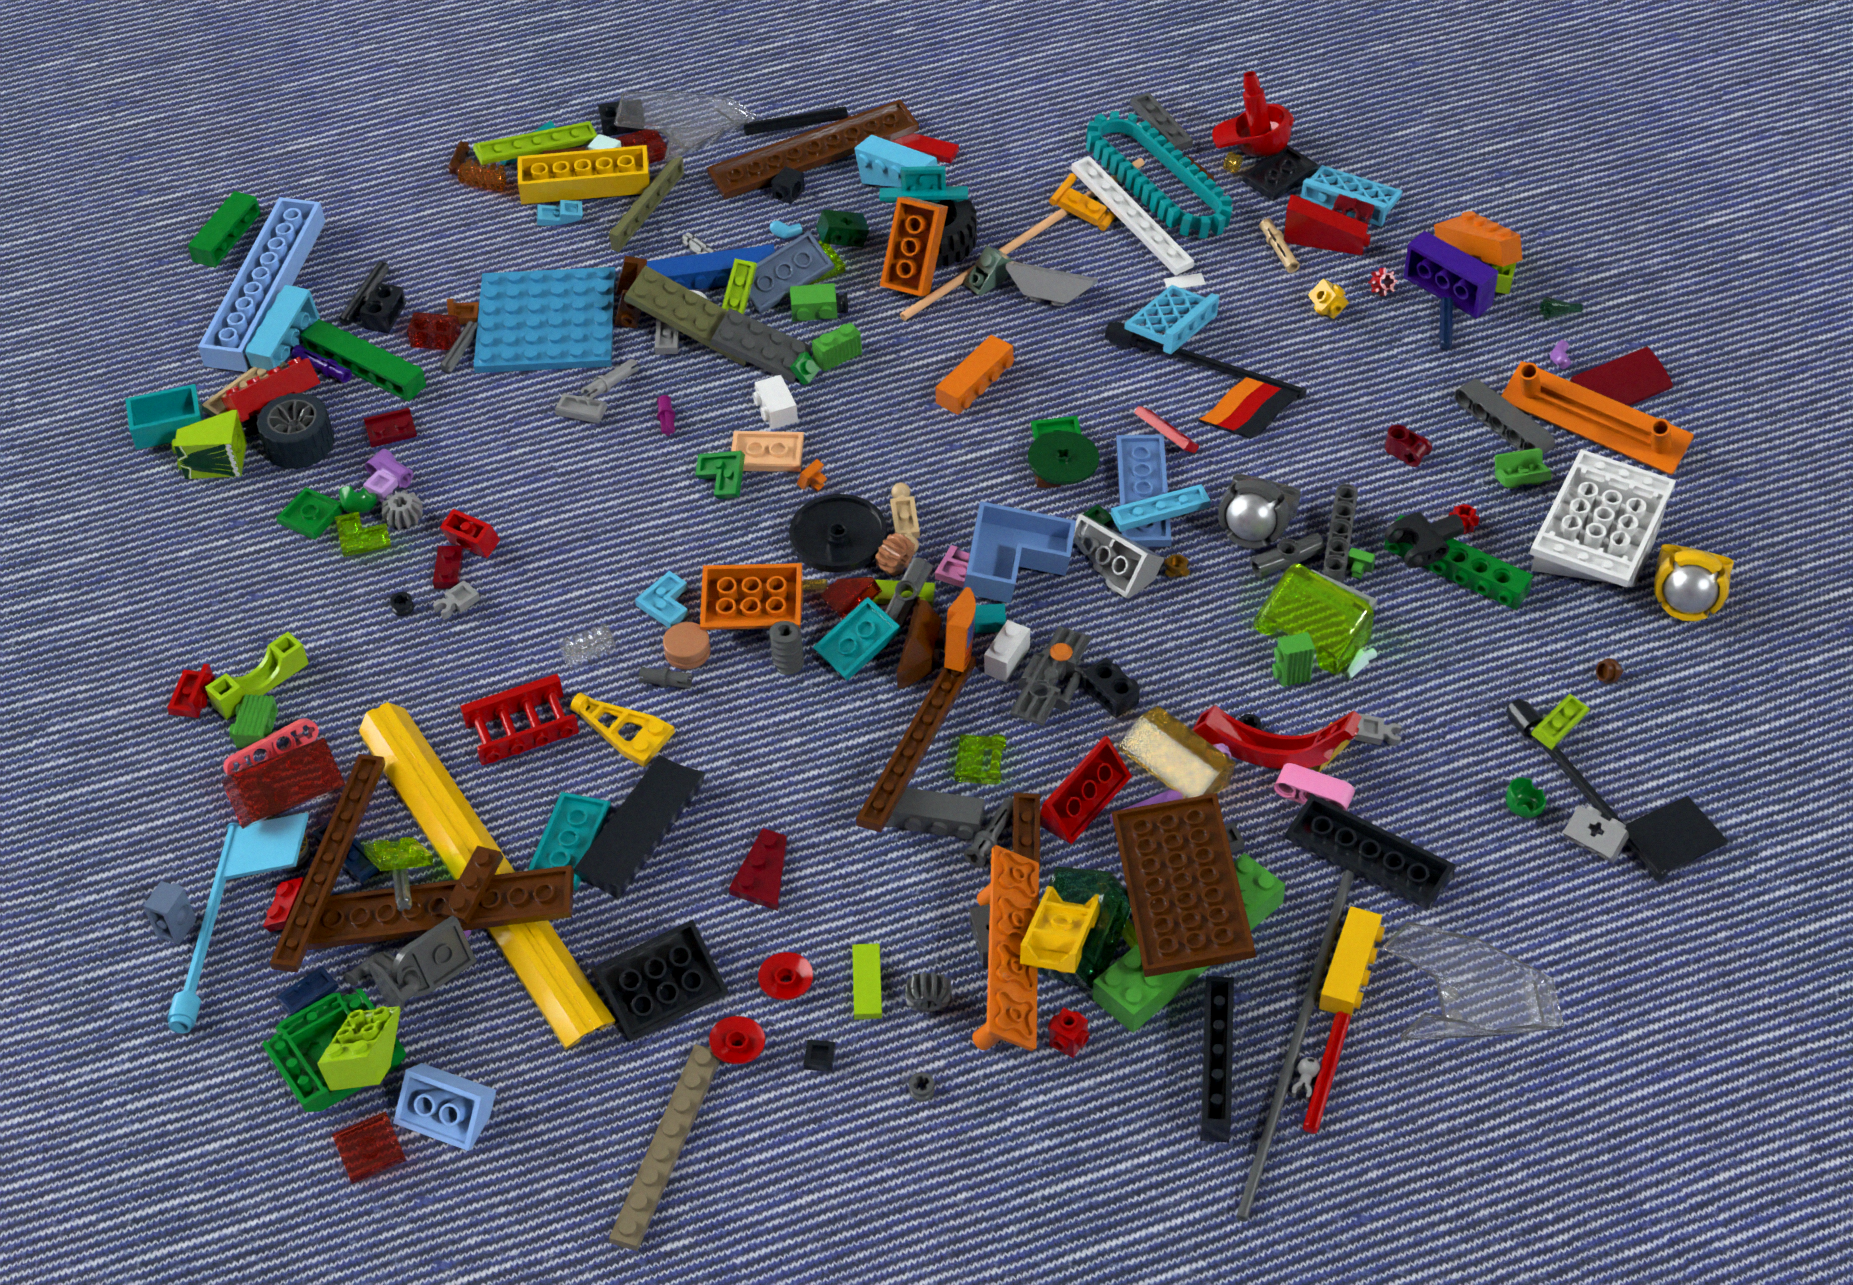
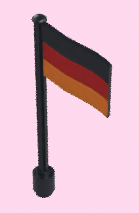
M1119 321L1115 323L1109 322L1105 331V339L1109 340L1112 344L1127 349H1132L1133 346L1139 345L1244 379L1229 390L1210 412L1199 418L1198 422L1245 438L1253 439L1259 435L1285 407L1298 397L1299 400L1303 399L1307 393L1305 386L1299 387L1181 348H1178L1172 354L1163 352L1164 344L1124 329L1125 323Z

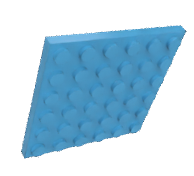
M615 267L482 273L474 356L475 373L612 367L616 286Z

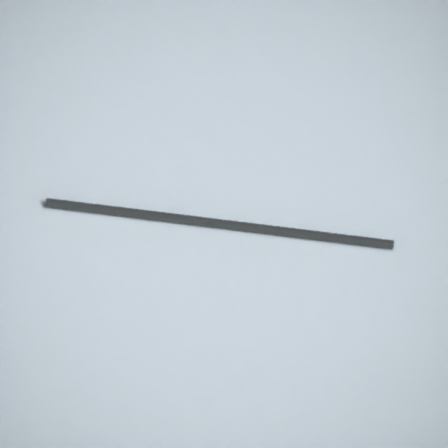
M1349 870L1344 871L1236 1215V1218L1243 1222L1248 1220L1354 878V873Z

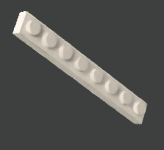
M1090 156L1072 163L1071 171L1174 275L1193 268L1194 260Z

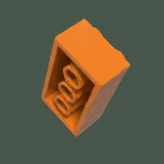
M907 196L897 198L880 286L917 296L930 294L948 206Z

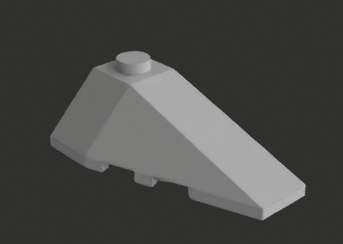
M1081 513L1076 520L1073 541L1083 554L1089 557L1094 564L1093 567L1105 578V583L1109 588L1126 598H1130L1154 581L1165 558Z

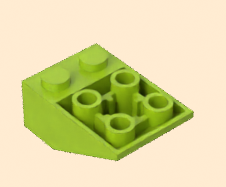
M382 1006L366 1011L355 1010L347 1016V1019L317 1063L330 1091L379 1085L391 1067L401 1011L399 1006L388 1008Z

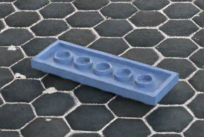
M1116 435L1120 506L1168 493L1164 435ZM1170 518L1121 531V534L1144 547L1171 546Z

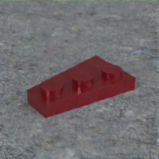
M762 828L729 887L730 895L778 911L782 873L787 849L786 835Z

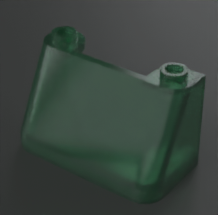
M1056 866L1053 876L1049 881V886L1054 887L1063 901L1083 905L1095 894H1099L1098 902L1101 904L1100 915L1094 928L1089 930L1082 947L1081 960L1075 973H1062L1053 969L1038 968V974L1083 989L1093 990V981L1109 967L1131 911L1128 892L1110 871Z

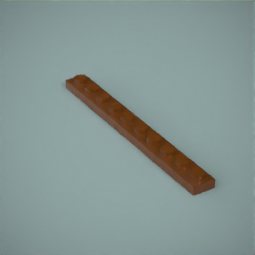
M971 655L964 672L945 667L942 668L856 818V826L882 832L976 666V656Z
M358 755L269 962L271 969L298 973L386 764L384 757Z

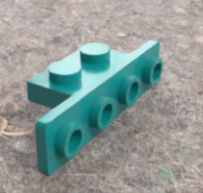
M946 166L901 167L902 187L880 188L879 200L886 203H895L898 197L904 196L919 200H929L930 202H939L941 200L960 202L968 199V186H946Z

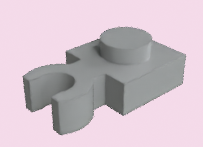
M463 580L445 592L446 599L437 600L433 607L436 613L444 609L441 611L442 618L448 619L455 609L461 613L480 600L479 593Z
M1359 713L1362 718L1358 724L1359 731L1355 736V740L1381 745L1383 740L1390 745L1399 744L1401 737L1395 736L1392 733L1399 734L1401 725L1396 723L1384 725V718Z

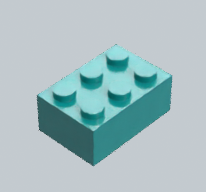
M195 384L125 398L129 431L136 450L172 443V440L176 439L177 429L204 420L202 403Z

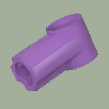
M381 449L365 463V468L371 476L377 470H380L397 478V487L407 488L414 477L413 471L397 462L392 453L386 449Z

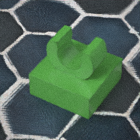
M1351 547L1348 554V566L1352 567L1351 577L1361 580L1364 571L1372 573L1375 566V554Z

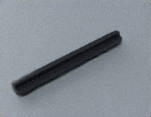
M844 106L744 123V131L746 135H753L848 118V112Z

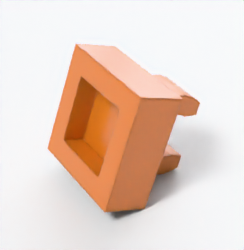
M816 459L801 472L797 485L803 490L809 485L817 492L824 487L823 483L827 480L825 475L821 473L824 464Z

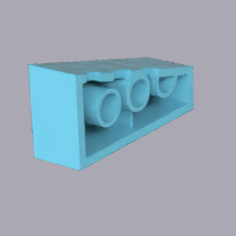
M870 135L854 148L862 184L902 187L901 167L938 166L937 159L934 156L874 135Z
M285 284L282 291L278 293L276 301L271 309L267 311L264 321L257 328L255 336L246 347L245 353L251 366L266 370L280 366L290 356V349L300 344L301 334L312 323L320 319L310 290Z

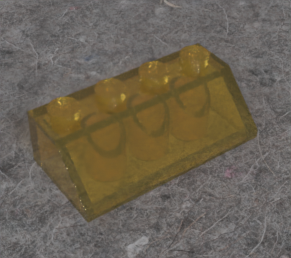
M1158 705L1139 717L1118 746L1120 751L1172 790L1181 793L1183 798L1218 793L1228 787L1236 764L1235 761Z

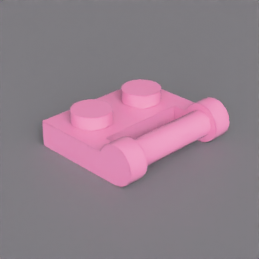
M951 545L935 571V579L963 588L970 553L961 551L959 547Z

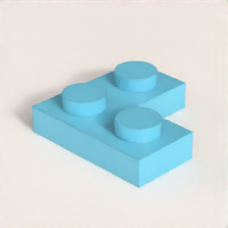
M668 571L635 599L636 606L670 628L688 616V609L675 601L676 598L688 589L687 582L671 571Z

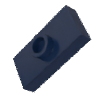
M321 966L276 996V999L288 1015L292 1016L337 990L339 986L327 970Z

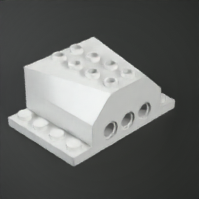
M1581 449L1531 547L1530 555L1534 556L1531 571L1608 582L1624 587H1635L1651 553L1664 516L1666 504L1674 489L1676 480Z

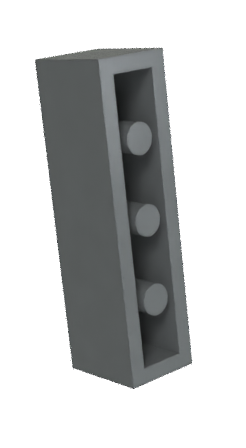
M906 788L885 827L929 832L936 835L956 836L962 839H974L975 835L982 829L985 816V799Z

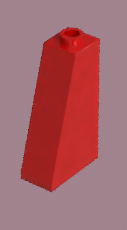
M1296 195L1290 196L1286 209L1284 241L1286 243L1361 256L1363 255L1364 247H1369L1371 234H1367L1368 224Z

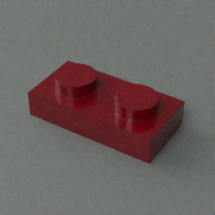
M462 545L438 546L433 576L434 589H449L459 584L464 554Z

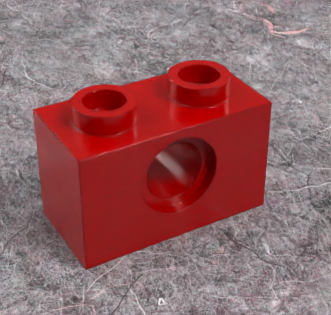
M456 509L451 510L440 526V529L450 543L457 546L462 545L464 549L488 559L500 541V538L490 524Z

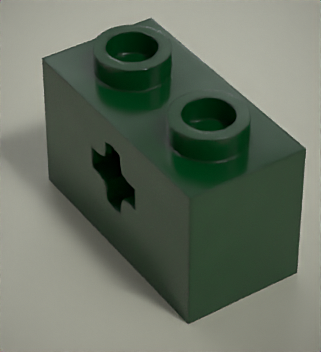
M822 209L816 225L822 244L863 247L870 231L863 213Z

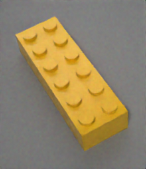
M647 145L518 156V188L521 205L557 202L560 200L643 194L645 188L650 186Z

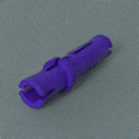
M296 345L291 353L293 358L299 356L301 360L309 358L313 368L322 371L323 375L334 377L343 383H347L351 379V370L338 365L337 361L326 359L301 345Z

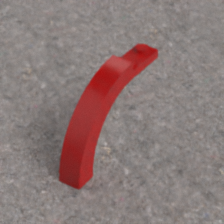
M1214 705L1200 714L1191 732L1210 746L1220 743L1225 744V746L1229 747L1232 757L1251 764L1282 769L1285 764L1292 763L1305 768H1311L1328 762L1334 750L1345 740L1350 741L1357 735L1359 731L1358 724L1362 716L1356 711H1352L1317 732L1289 736L1273 734L1248 726Z

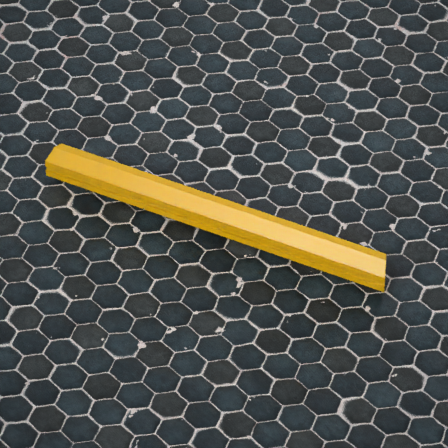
M386 702L380 705L379 708L367 711L359 729L362 740L373 756L384 757L386 764L383 772L453 879L458 880L477 845L502 853L406 709ZM502 853L504 858L495 875L515 872ZM548 920L486 928L565 1050L581 1042L580 1039L584 1035L593 1033L597 1028L599 1031H602L615 1024V1019Z

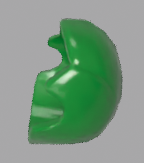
M351 486L341 487L338 490L342 508L352 514L366 513L372 510L378 501L377 494L369 493L364 487L357 493Z
M1523 777L1511 780L1505 795L1506 805L1510 811L1523 818H1534L1543 813L1547 800L1542 788H1534L1532 779Z

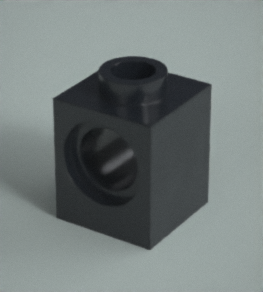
M786 166L771 181L773 198L792 204L805 190L804 173Z

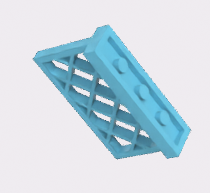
M1322 165L1311 179L1306 178L1303 181L1301 198L1331 210L1339 194L1357 198L1360 201L1375 205L1369 223L1382 227L1385 223L1386 215L1401 198L1403 191ZM1348 212L1346 216L1354 218L1355 214Z
M1171 285L1125 323L1124 329L1164 344L1163 352L1172 354L1217 316L1219 296L1211 293L1205 298ZM1174 294L1180 297H1171V295ZM1180 312H1188L1187 314H1178ZM1164 313H1173V315H1163V314H1164ZM1149 314H1157L1158 316H1147V315H1149ZM1166 322H1176V323H1175V324H1167ZM1151 323H1161V325H1151ZM1164 331H1165V334H1164V335H1161V334H1159V333H1156V332H1164Z

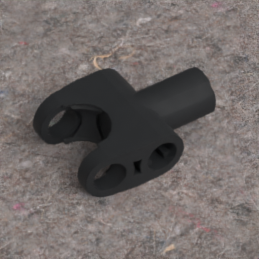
M1416 512L1391 524L1385 531L1384 536L1389 543H1408L1414 546L1404 556V562L1409 568H1418L1443 559L1449 552V546L1445 541L1462 535L1464 533V525L1457 514L1429 523L1421 512Z

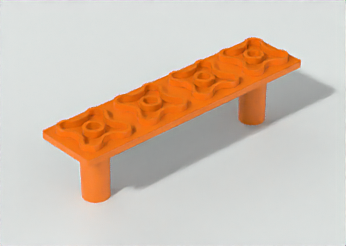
M1520 362L1501 395L1525 413L1668 475H1673L1694 438L1693 433L1670 424L1666 419H1657L1542 370L1530 362Z
M995 845L991 849V883L977 894V902L980 906L990 904L987 1022L974 1031L972 1039L975 1046L984 1051L1001 1040L1033 1051L1037 1048L1038 968L1020 964L1021 943L1039 906V863Z

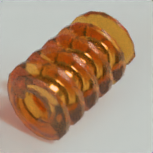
M468 158L466 163L460 165L458 180L461 184L466 183L469 186L474 185L476 187L482 186L484 189L490 188L493 191L503 192L506 185L505 166L500 164L498 169L496 163H491L490 167L489 164L481 166L478 159L473 164V159Z

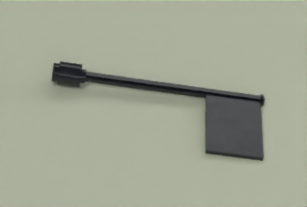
M1517 699L1506 709L1508 719L1524 737H1534L1531 733L1543 718L1530 703L1523 699ZM1536 739L1593 807L1602 813L1601 816L1604 819L1610 821L1613 818L1623 823L1557 746L1551 750ZM1689 796L1624 824L1626 825L1625 830L1629 834L1625 844L1650 871L1657 882L1664 880L1668 872L1728 843V840Z

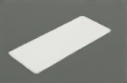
M1202 273L1164 279L1167 288L1171 285L1185 288L1206 284Z

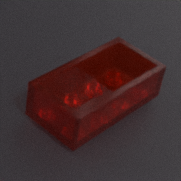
M325 737L234 772L221 781L242 829L329 795L346 785Z

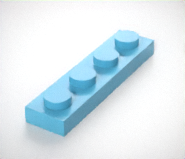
M1202 484L1111 508V516L1119 532L1209 508L1211 500Z

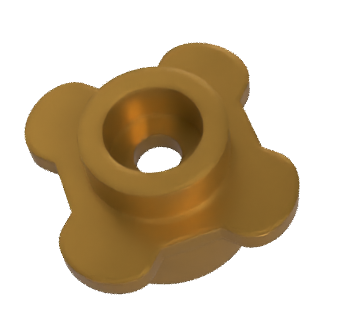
M1174 554L1166 558L1164 561V565L1167 566L1166 576H1188L1190 574V570L1187 568L1188 559L1180 554Z

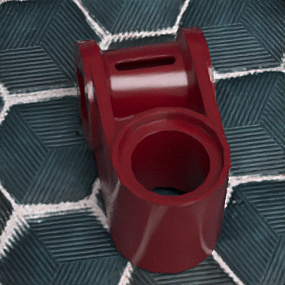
M1395 424L1388 429L1385 450L1388 454L1404 461L1407 465L1417 467L1421 463V459L1432 452V444L1428 439L1414 433L1405 426Z

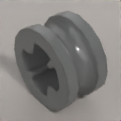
M924 1072L914 1074L909 1080L910 1096L914 1100L921 1102L932 1098L935 1091L932 1076ZM923 1083V1086L926 1085L927 1089L921 1091L919 1087L917 1090V1085Z

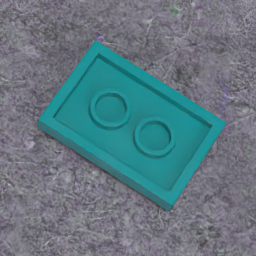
M867 597L813 648L834 670L848 681L892 641L902 629Z

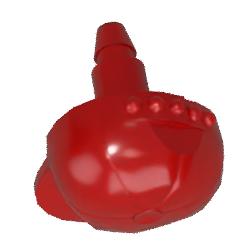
M1255 71L1244 73L1243 88L1245 91L1243 92V100L1246 111L1235 118L1216 125L1212 131V138L1218 149L1237 145L1247 156L1267 157L1281 152L1290 140L1294 117L1284 106L1266 103L1264 89L1260 87L1261 83Z

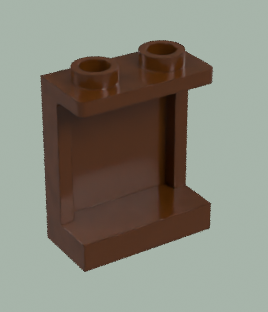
M624 256L616 294L621 295L615 318V325L637 329L641 309L624 301V297L644 266H647V259Z

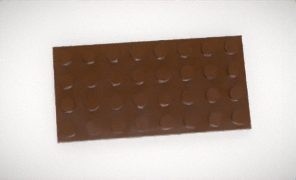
M1217 793L1112 811V819L1144 976L1151 977L1256 958L1252 934Z

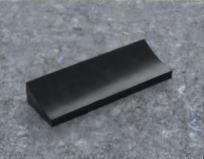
M659 755L575 866L574 874L619 900L702 787L705 772L682 766Z
M1311 794L1285 833V839L1427 910H1430L1438 896L1454 878V863Z

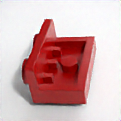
M203 664L201 671L183 670L167 707L169 715L199 718L202 708H205L207 705L208 694L205 687L216 680L210 664Z
M304 877L281 882L276 889L275 898L267 911V917L263 924V927L269 932L284 929L305 881Z

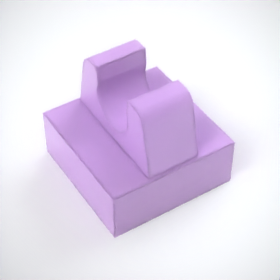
M377 470L363 486L369 493H376L377 500L382 503L387 495L393 493V490L398 486L397 478Z

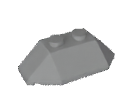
M1015 261L1006 264V270L1023 295L1030 296V299L1034 301L1051 300L1053 305L1064 306L1065 303H1069L1098 283V278Z

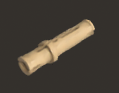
M1270 218L1262 220L1259 227L1265 234L1268 245L1273 247L1289 273L1297 271L1300 264L1284 241L1282 232L1277 230Z

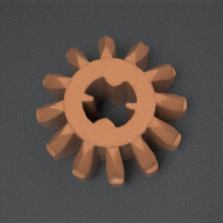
M897 532L893 535L890 534L887 540H883L881 547H878L879 552L875 556L877 559L876 565L887 574L893 576L903 573V570L908 568V564L912 561V556L915 554V544L903 534Z

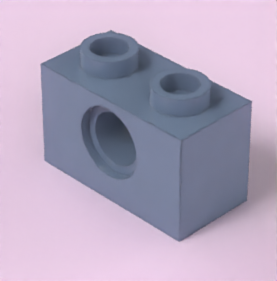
M160 881L143 905L156 937L179 945L197 920L185 889L176 883L169 884Z

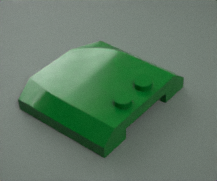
M362 988L355 989L356 994L342 996L338 992L322 998L281 1021L275 1028L277 1033L271 1040L267 1042L265 1039L262 1043L266 1054L305 1112H321L364 1088L356 1087L330 1091L317 1064L351 1012L355 1010L366 1011L376 1009ZM397 1037L395 1039L391 1067L386 1074L397 1069L406 1056L405 1049Z

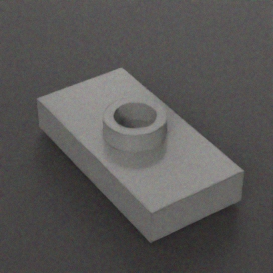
M563 393L555 408V414L599 424L607 409V402L594 399L588 401L584 397Z

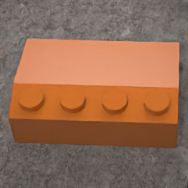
M802 563L703 565L700 630L769 629L780 621L793 622L801 628L804 589Z

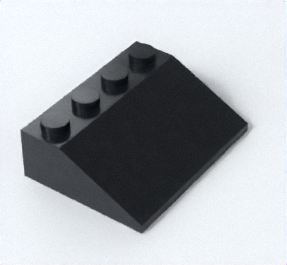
M693 919L594 966L590 971L602 997L629 1043L729 994Z

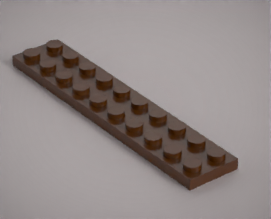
M899 99L707 167V173L724 200L771 184V181L785 166L804 172L855 154L854 148L870 135L892 141L919 131V124L902 100Z
M568 865L494 875L468 925L460 923L463 931L571 918L574 887L573 867ZM458 880L411 885L412 907L410 910L404 909L403 911L397 909L394 888L332 895L329 897L308 950L421 936L446 920L443 918L441 911Z

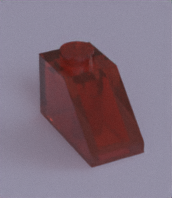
M873 577L843 578L829 585L820 596L827 606L843 620L867 597L873 600L882 590Z

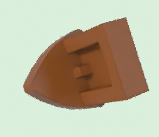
M454 298L447 299L451 326L466 325L469 321L478 324L479 302L457 303Z

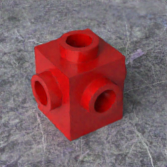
M1063 1008L1058 1016L1054 1015L1047 1027V1030H1049V1046L1072 1058L1075 1057L1080 1048L1086 1045L1090 1036L1088 1032V1019L1081 1013L1070 1011L1066 1008Z

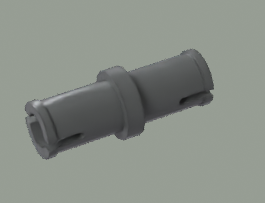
M641 667L639 677H643L639 678L640 683L657 684L662 688L673 686L690 689L692 679H688L692 678L691 673L671 671L670 668L660 670Z

